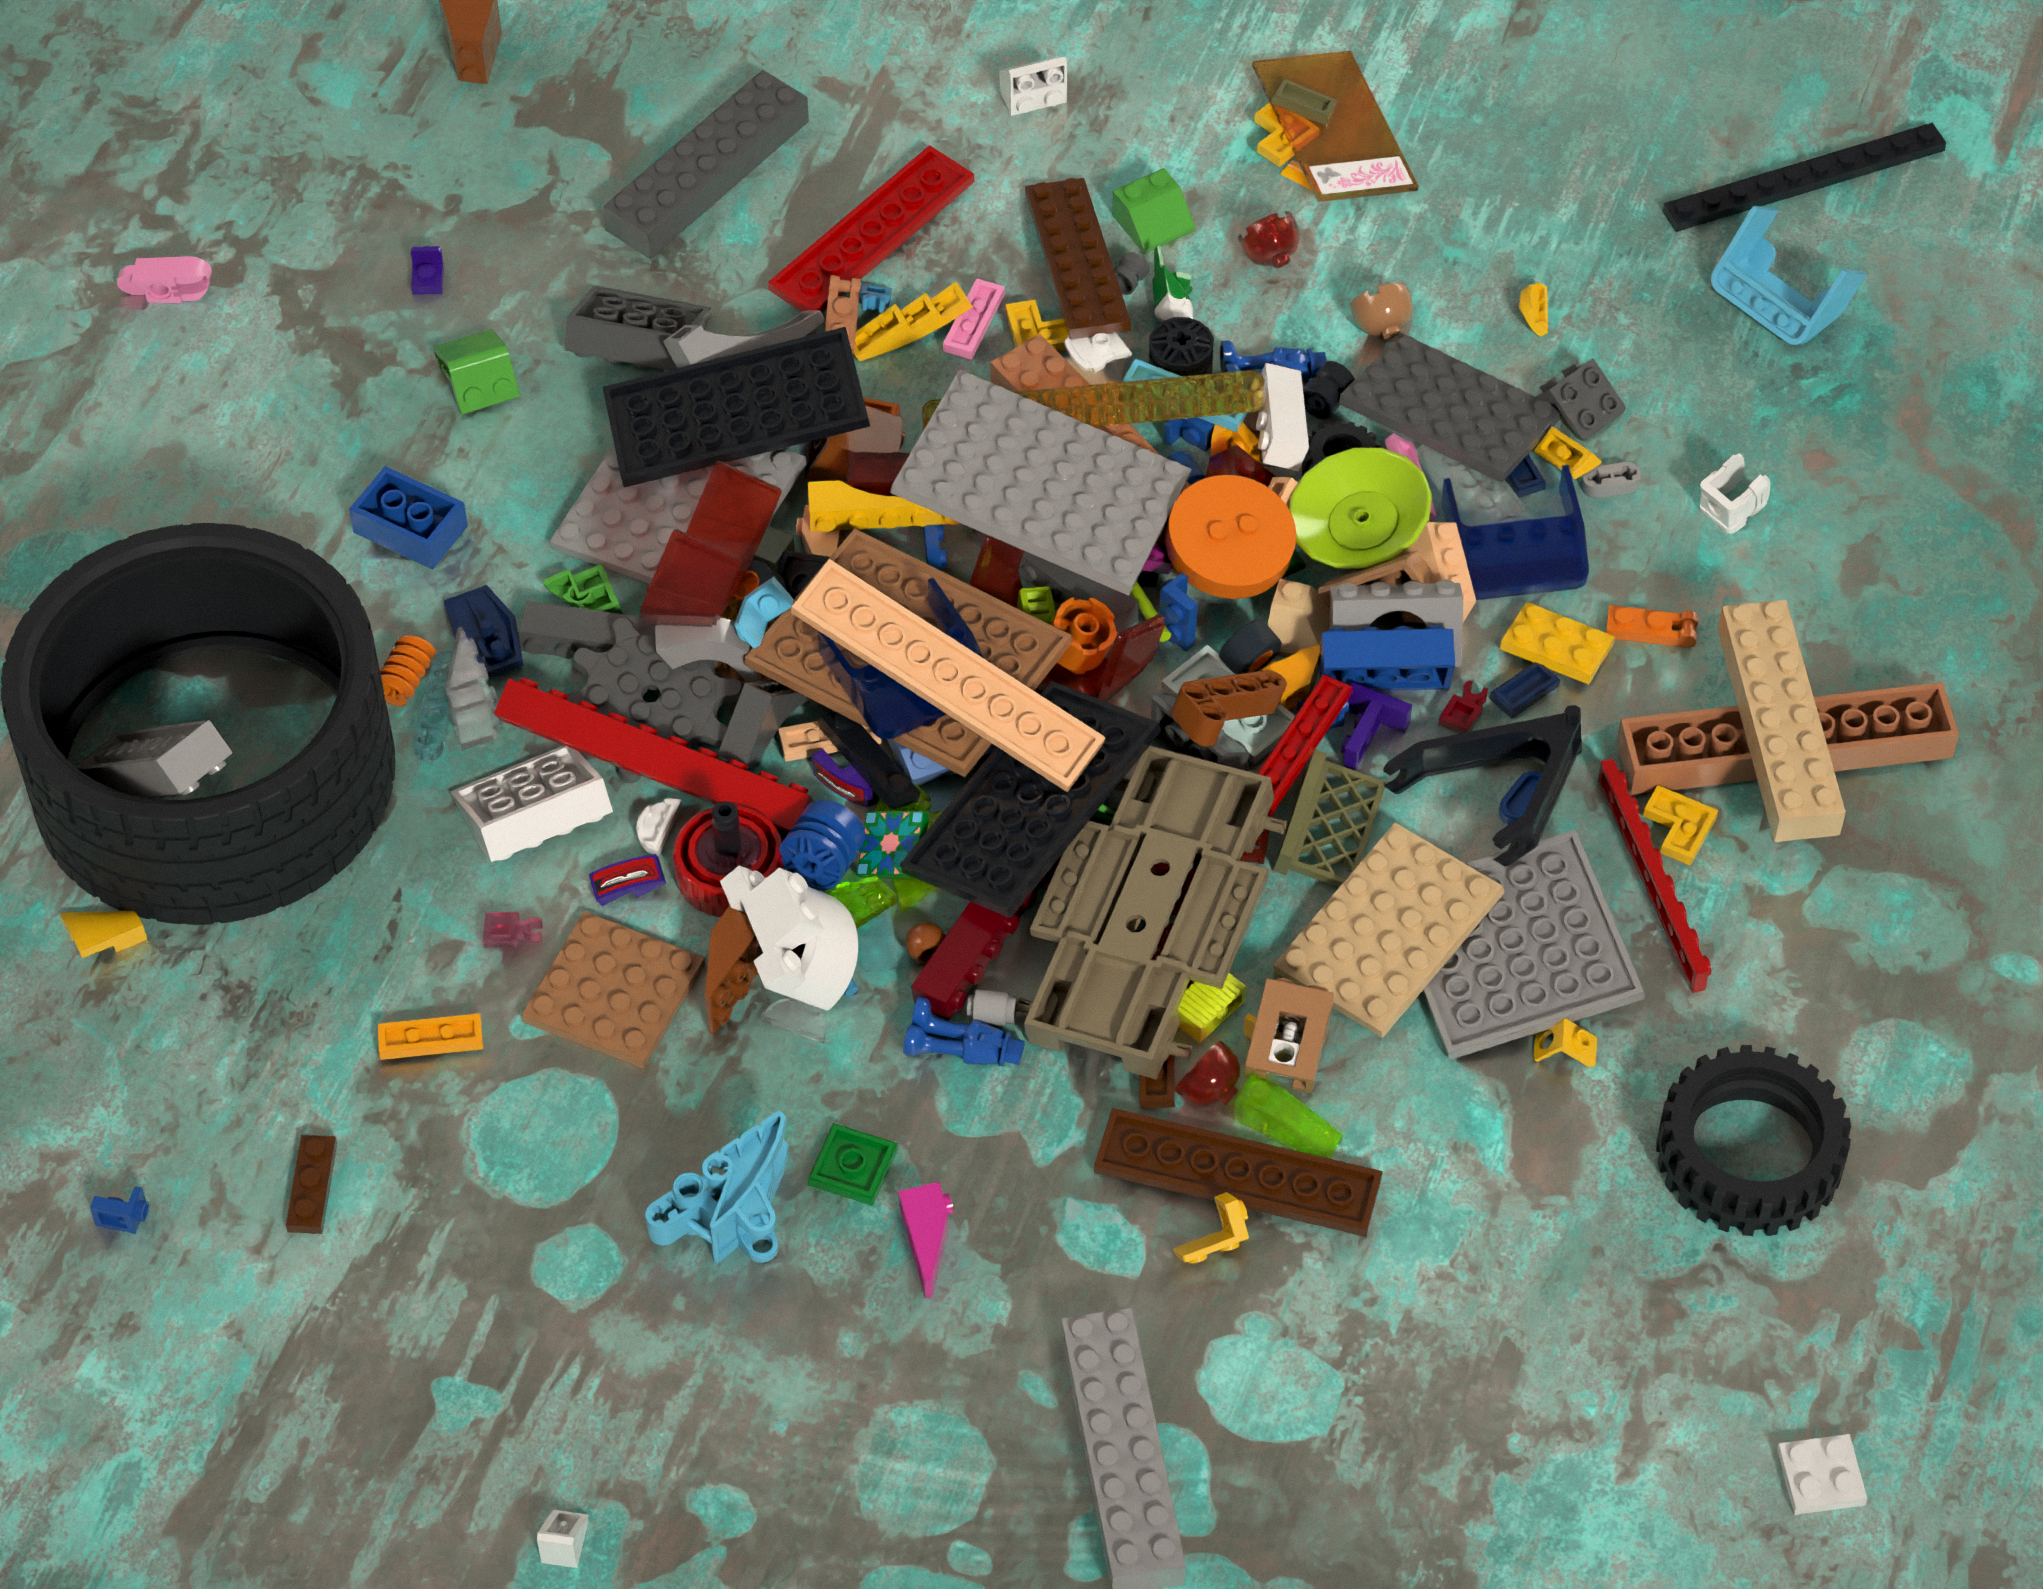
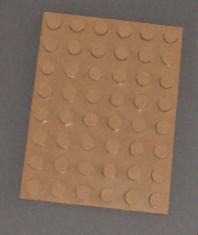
M855 528L829 558L1033 691L1072 643V635ZM820 570L814 575V577L808 582V584L803 588V590L797 595V597L794 599V603L805 591V589L809 586V584L820 572ZM792 607L783 612L762 638L760 646L755 649L752 648L745 656V666L963 777L969 773L992 744L791 613Z

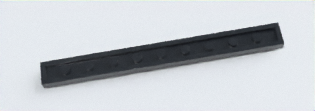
M1932 122L1666 202L1663 206V213L1675 232L1751 210L1753 206H1764L1945 151L1946 141Z

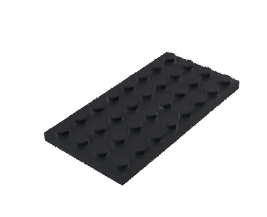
M846 327L603 387L624 488L870 427Z
M1051 681L1040 695L1105 737L1103 745L1069 791L1066 792L996 747L900 863L902 872L1011 918L1161 732L1159 722Z

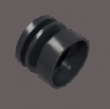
M1174 317L1164 320L1154 327L1149 336V364L1209 387L1212 382L1214 337L1208 327L1195 319Z

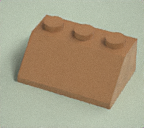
M1415 551L1329 580L1318 588V594L1330 609V586H1339L1343 583H1352L1360 586L1371 585L1376 582L1394 585L1404 584L1408 581L1427 584L1432 583L1430 567L1419 552Z

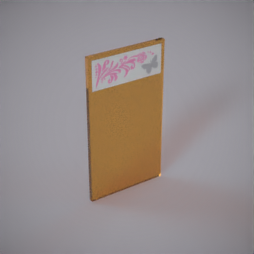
M1351 51L1252 62V67L1270 104L1283 78L1338 100L1336 108L1326 125L1271 104L1318 202L1418 191L1419 186Z

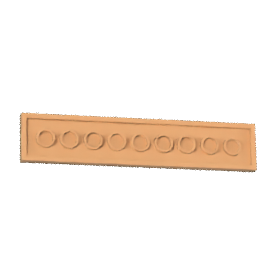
M830 559L791 608L793 615L1066 792L1069 791L1105 741V737Z

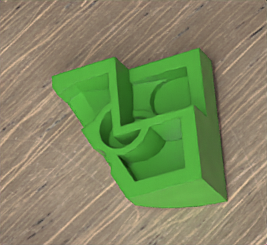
M602 564L573 576L570 569L543 579L545 588L571 607L623 614Z

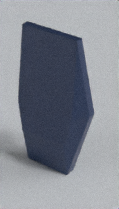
M487 585L444 600L456 643L488 678L524 666L516 618Z

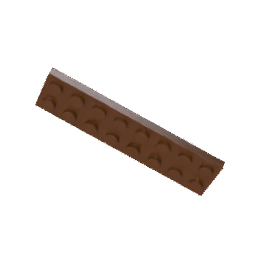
M1069 178L1064 181L1040 182L1035 185L1025 186L1026 199L1069 339L1092 337L1097 333L1113 334L1131 331V321L1085 179Z
M1115 1108L1111 1109L1094 1164V1173L1212 1201H1215V1196L1227 1192L1238 1200H1242L1246 1209L1364 1237L1368 1233L1383 1171Z

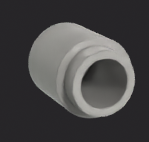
M976 989L975 996L968 997L967 1016H973V1020L983 1021L989 1025L1006 1026V1023L1014 1024L1017 997L1009 996V992Z

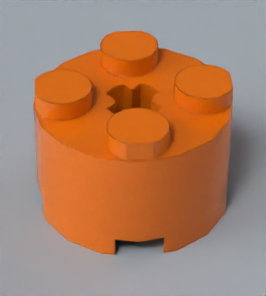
M1075 597L1060 605L1050 625L1072 635L1070 647L1057 663L1074 674H1084L1086 671L1093 670L1102 664L1117 636L1116 627L1113 622L1115 616L1105 604L1094 598H1089L1086 601L1081 599L1074 600Z

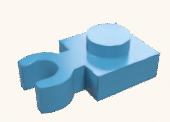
M862 284L859 296V303L862 304L861 309L867 310L868 308L884 312L885 307L889 308L892 288Z

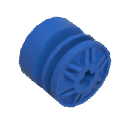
M831 800L811 802L802 811L793 828L780 844L779 852L783 858V867L789 872L800 874L805 879L808 887L821 890L833 888L842 880L851 862L857 857L864 846L866 833L863 824L856 814L844 805Z

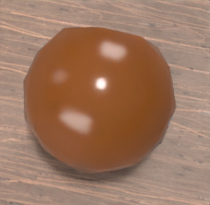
M923 921L913 925L906 934V952L912 960L927 964L946 937V934L935 923Z

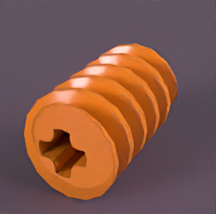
M403 635L397 639L395 647L392 648L389 657L384 663V667L380 671L387 703L395 706H405L407 703L406 699L412 698L415 694L414 689L418 688L420 679L426 673L425 669L430 666V659H433L436 655L435 648L428 641L412 635Z

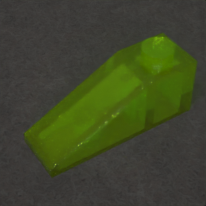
M1251 1074L1236 1098L1234 1121L1299 1152L1330 1159L1343 1139V1134L1284 1088L1255 1074Z

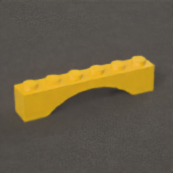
M840 480L808 482L811 532L854 530V528L862 530L959 524L957 521L899 496L867 493L853 488Z

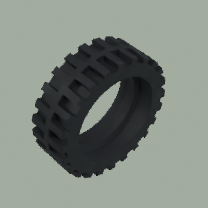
M1741 1045L1740 1052L1730 1053L1729 1048L1726 1047L1718 1049L1717 1056L1714 1059L1710 1060L1706 1054L1697 1059L1694 1071L1687 1066L1680 1073L1678 1084L1672 1083L1668 1091L1667 1101L1664 1102L1656 1142V1152H1660L1657 1164L1661 1173L1667 1172L1665 1185L1669 1192L1678 1190L1680 1193L1678 1203L1684 1209L1690 1206L1697 1209L1696 1218L1706 1223L1711 1218L1719 1222L1718 1229L1729 1232L1730 1226L1743 1229V1236H1753L1754 1230L1765 1229L1766 1236L1777 1235L1779 1227L1787 1225L1789 1231L1800 1228L1802 1217L1805 1216L1809 1221H1812L1819 1215L1821 1204L1827 1207L1832 1201L1835 1189L1839 1187L1850 1149L1851 1139L1848 1138L1851 1130L1850 1118H1843L1846 1110L1843 1098L1834 1099L1833 1097L1835 1091L1834 1084L1829 1079L1824 1082L1817 1078L1819 1069L1812 1064L1807 1068L1799 1065V1057L1792 1053H1789L1787 1058L1775 1055L1776 1048L1767 1046L1764 1052H1753L1752 1045ZM1734 1100L1764 1102L1785 1111L1800 1123L1812 1142V1155L1808 1165L1790 1177L1775 1181L1741 1179L1719 1169L1700 1151L1694 1140L1696 1121L1703 1112L1724 1102Z

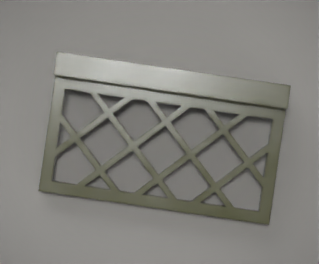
M1314 750L1273 871L1286 875L1289 869L1340 887L1347 878L1336 875L1331 866L1344 862L1351 874L1360 864L1385 789L1384 785L1387 782L1326 761L1327 753ZM1327 773L1340 777L1345 785L1332 789L1326 780ZM1364 785L1377 791L1375 796L1363 800L1356 788ZM1349 791L1356 803L1343 807L1336 795ZM1329 798L1336 811L1323 815L1317 803ZM1361 810L1367 822L1355 826L1348 814ZM1341 817L1347 829L1335 834L1328 821ZM1321 824L1328 837L1315 841L1309 832V828ZM1352 835L1359 847L1346 852L1339 840ZM1332 843L1339 855L1326 860L1319 847ZM1312 850L1319 863L1311 866L1298 860L1301 854Z

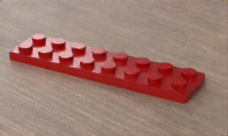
M929 145L768 281L769 291L801 312L804 310H820L823 313L827 309L830 275L840 276L841 280L862 279L975 182L974 173ZM838 291V296L841 297L846 292Z

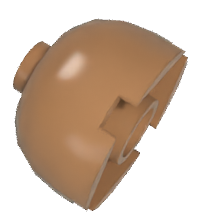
M1404 283L1382 285L1378 287L1379 292L1370 296L1369 292L1366 291L1353 299L1350 303L1352 315L1356 324L1363 332L1372 336H1383V339H1391L1401 333L1400 329L1408 324L1413 312L1411 294Z

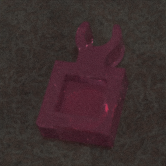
M485 912L484 948H518L519 939L527 940L530 943H539L542 941L541 932H531V930L535 928L543 929L542 919L532 917L525 921H520L519 912Z

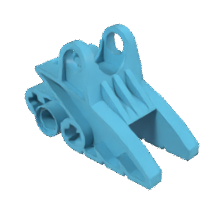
M778 1110L763 1120L761 1126L755 1125L743 1133L741 1139L737 1137L723 1146L720 1153L717 1150L708 1156L702 1164V1176L692 1172L679 1175L674 1181L673 1190L647 1207L645 1215L650 1240L658 1245H668L685 1234H699L712 1244L715 1263H720L738 1246L755 1262L762 1263L772 1260L778 1253V1240L773 1231L776 1226V1216L771 1202L784 1175L789 1155V1146L783 1139L787 1125L786 1116ZM716 1167L719 1170L724 1168L725 1174L721 1176L719 1173L712 1174V1168ZM719 1194V1201H715V1196ZM765 1239L771 1242L772 1248L766 1253H759L753 1249L754 1243L758 1240Z

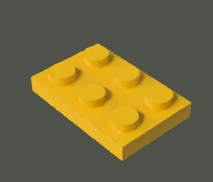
M1526 601L1502 638L1500 650L1530 662L1542 664L1548 669L1589 685L1613 647L1615 636Z

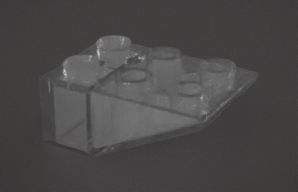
M463 627L457 629L445 685L451 724L461 750L499 739L497 725L502 724V721L494 715L496 705L499 702L493 686L488 687L486 681L489 678L483 662L478 663L476 658L478 651L474 639H467Z

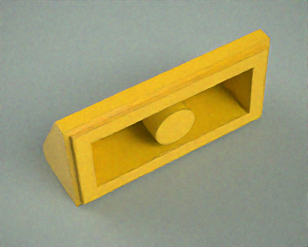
M1553 426L1533 450L1537 455L1573 479L1579 478L1602 463L1591 451Z

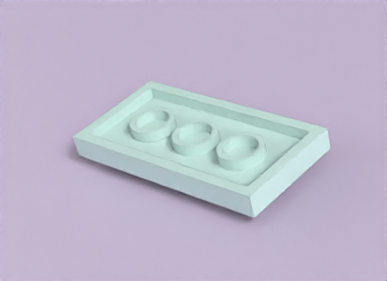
M1207 645L1161 681V689L1168 695H1178L1184 682L1236 674L1220 659L1219 654ZM1279 703L1277 710L1272 714L1225 721L1222 729L1234 741H1239L1246 747L1249 752V761L1255 764L1274 749L1295 715Z

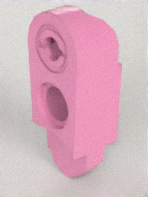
M191 256L136 258L135 265L126 266L119 271L117 286L123 292L131 295H144L147 303L200 300L207 292L212 268L203 259Z

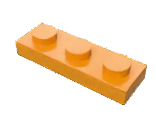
M481 1014L378 1024L380 1060L483 1049Z

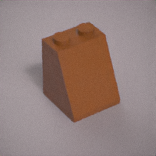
M439 0L443 31L458 80L488 84L502 35L498 0Z
M866 406L870 427L809 442L804 479L810 481L840 480L850 483L886 484L893 473L897 474L902 465L903 457L899 456L905 439V432H902L903 418Z

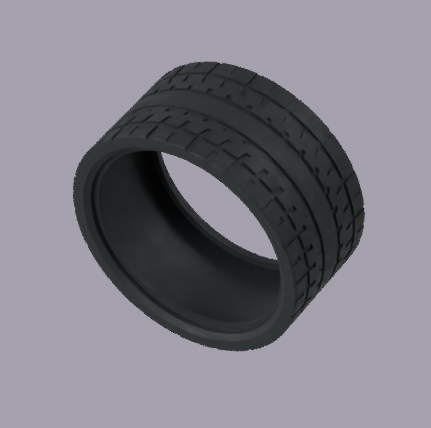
M191 523V525L166 526L128 536L126 539L110 543L73 564L69 570H65L55 578L29 606L30 609L28 612H25L18 623L5 654L6 662L3 663L1 675L2 709L41 837L53 859L57 860L59 867L93 897H99L100 901L120 911H135L141 918L149 920L152 918L159 922L188 925L234 922L275 911L276 908L285 907L316 891L329 882L331 877L335 874L338 875L369 842L372 832L376 831L385 814V808L388 806L393 789L392 781L395 778L396 764L394 740L369 618L351 585L346 584V579L321 556L308 548H303L301 544L257 528L251 529L246 528V526L224 523ZM212 650H242L272 655L303 667L321 679L337 695L332 710L322 728L297 756L268 776L245 787L223 794L187 800H163L130 795L94 781L68 761L71 746L80 727L103 698L125 680L140 671L182 655Z

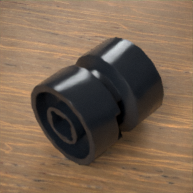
M1325 362L1313 378L1303 387L1305 410L1318 419H1329L1340 406L1341 393L1355 380L1352 373L1338 362Z

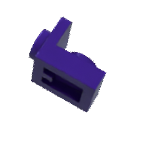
M440 246L412 247V295L443 294L444 261L442 248Z

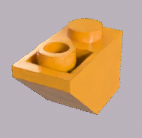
M1316 644L1307 649H1300L1294 655L1280 661H1273L1265 668H1262V671L1277 672L1287 681V686L1279 703L1288 711L1296 709L1297 701L1306 700L1313 690L1320 669V646Z

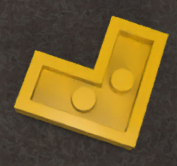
M1271 102L1255 113L1254 122L1271 133L1258 143L1257 152L1278 167L1282 166L1318 138L1319 128L1298 114L1271 104Z
M1035 299L1005 304V313L1015 347L1041 334L1057 351L1066 350L1064 342L1068 338V332L1063 318L1042 322Z
M1657 785L1644 808L1643 817L1671 828L1661 846L1660 853L1691 866L1716 821L1719 810Z

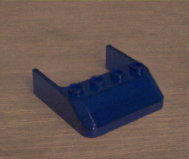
M1569 465L1562 466L1559 492L1566 516L1496 524L1464 525L1460 520L1450 478L1444 479L1441 504L1446 522L1457 524L1476 600L1581 588L1587 583L1589 561L1585 525Z
M934 578L928 579L929 605L946 628L943 633L984 658L968 625ZM817 630L819 654L873 733L879 738H896L947 715L874 666L867 665L859 669L851 667L834 641Z

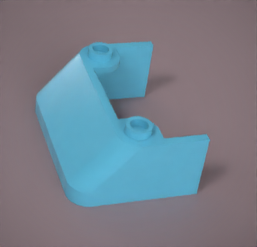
M1753 206L1711 275L1712 286L1715 291L1788 344L1803 345L1842 315L1867 274L1861 270L1842 269L1831 288L1821 291L1815 300L1811 302L1769 271L1775 260L1776 251L1773 244L1763 236L1777 215L1778 210L1773 207Z

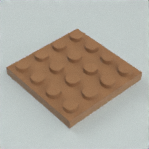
M584 911L521 1014L522 1022L645 1069L704 968L705 957Z

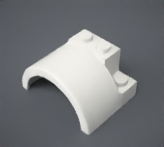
M739 865L724 877L720 883L731 908L746 913L763 952L754 960V964L764 987L829 1011L846 991L857 963L858 934L850 912L835 897L808 887L805 879L798 873L778 868L765 878L760 872L752 871ZM801 944H805L800 960L792 950Z

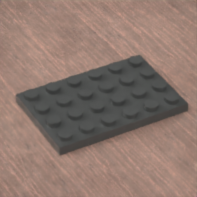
M1403 333L1341 393L1339 400L1340 405L1501 483L1543 439L1551 427L1557 424L1562 415L1559 409L1549 402L1539 400L1520 388L1507 384Z

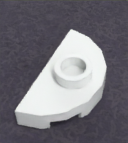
M666 798L664 802L657 803L652 807L648 805L638 816L636 825L637 836L640 845L647 853L656 854L659 857L682 807L681 799Z

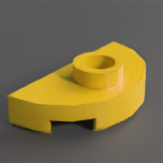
M1537 282L1536 284L1526 286L1521 291L1519 309L1531 329L1541 337L1548 333L1547 286Z

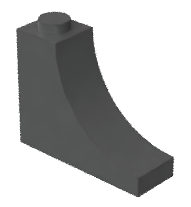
M773 679L745 683L720 746L718 756L726 759L727 763H729L730 759L747 765L748 768L759 766L778 728L796 708L809 702L810 698Z

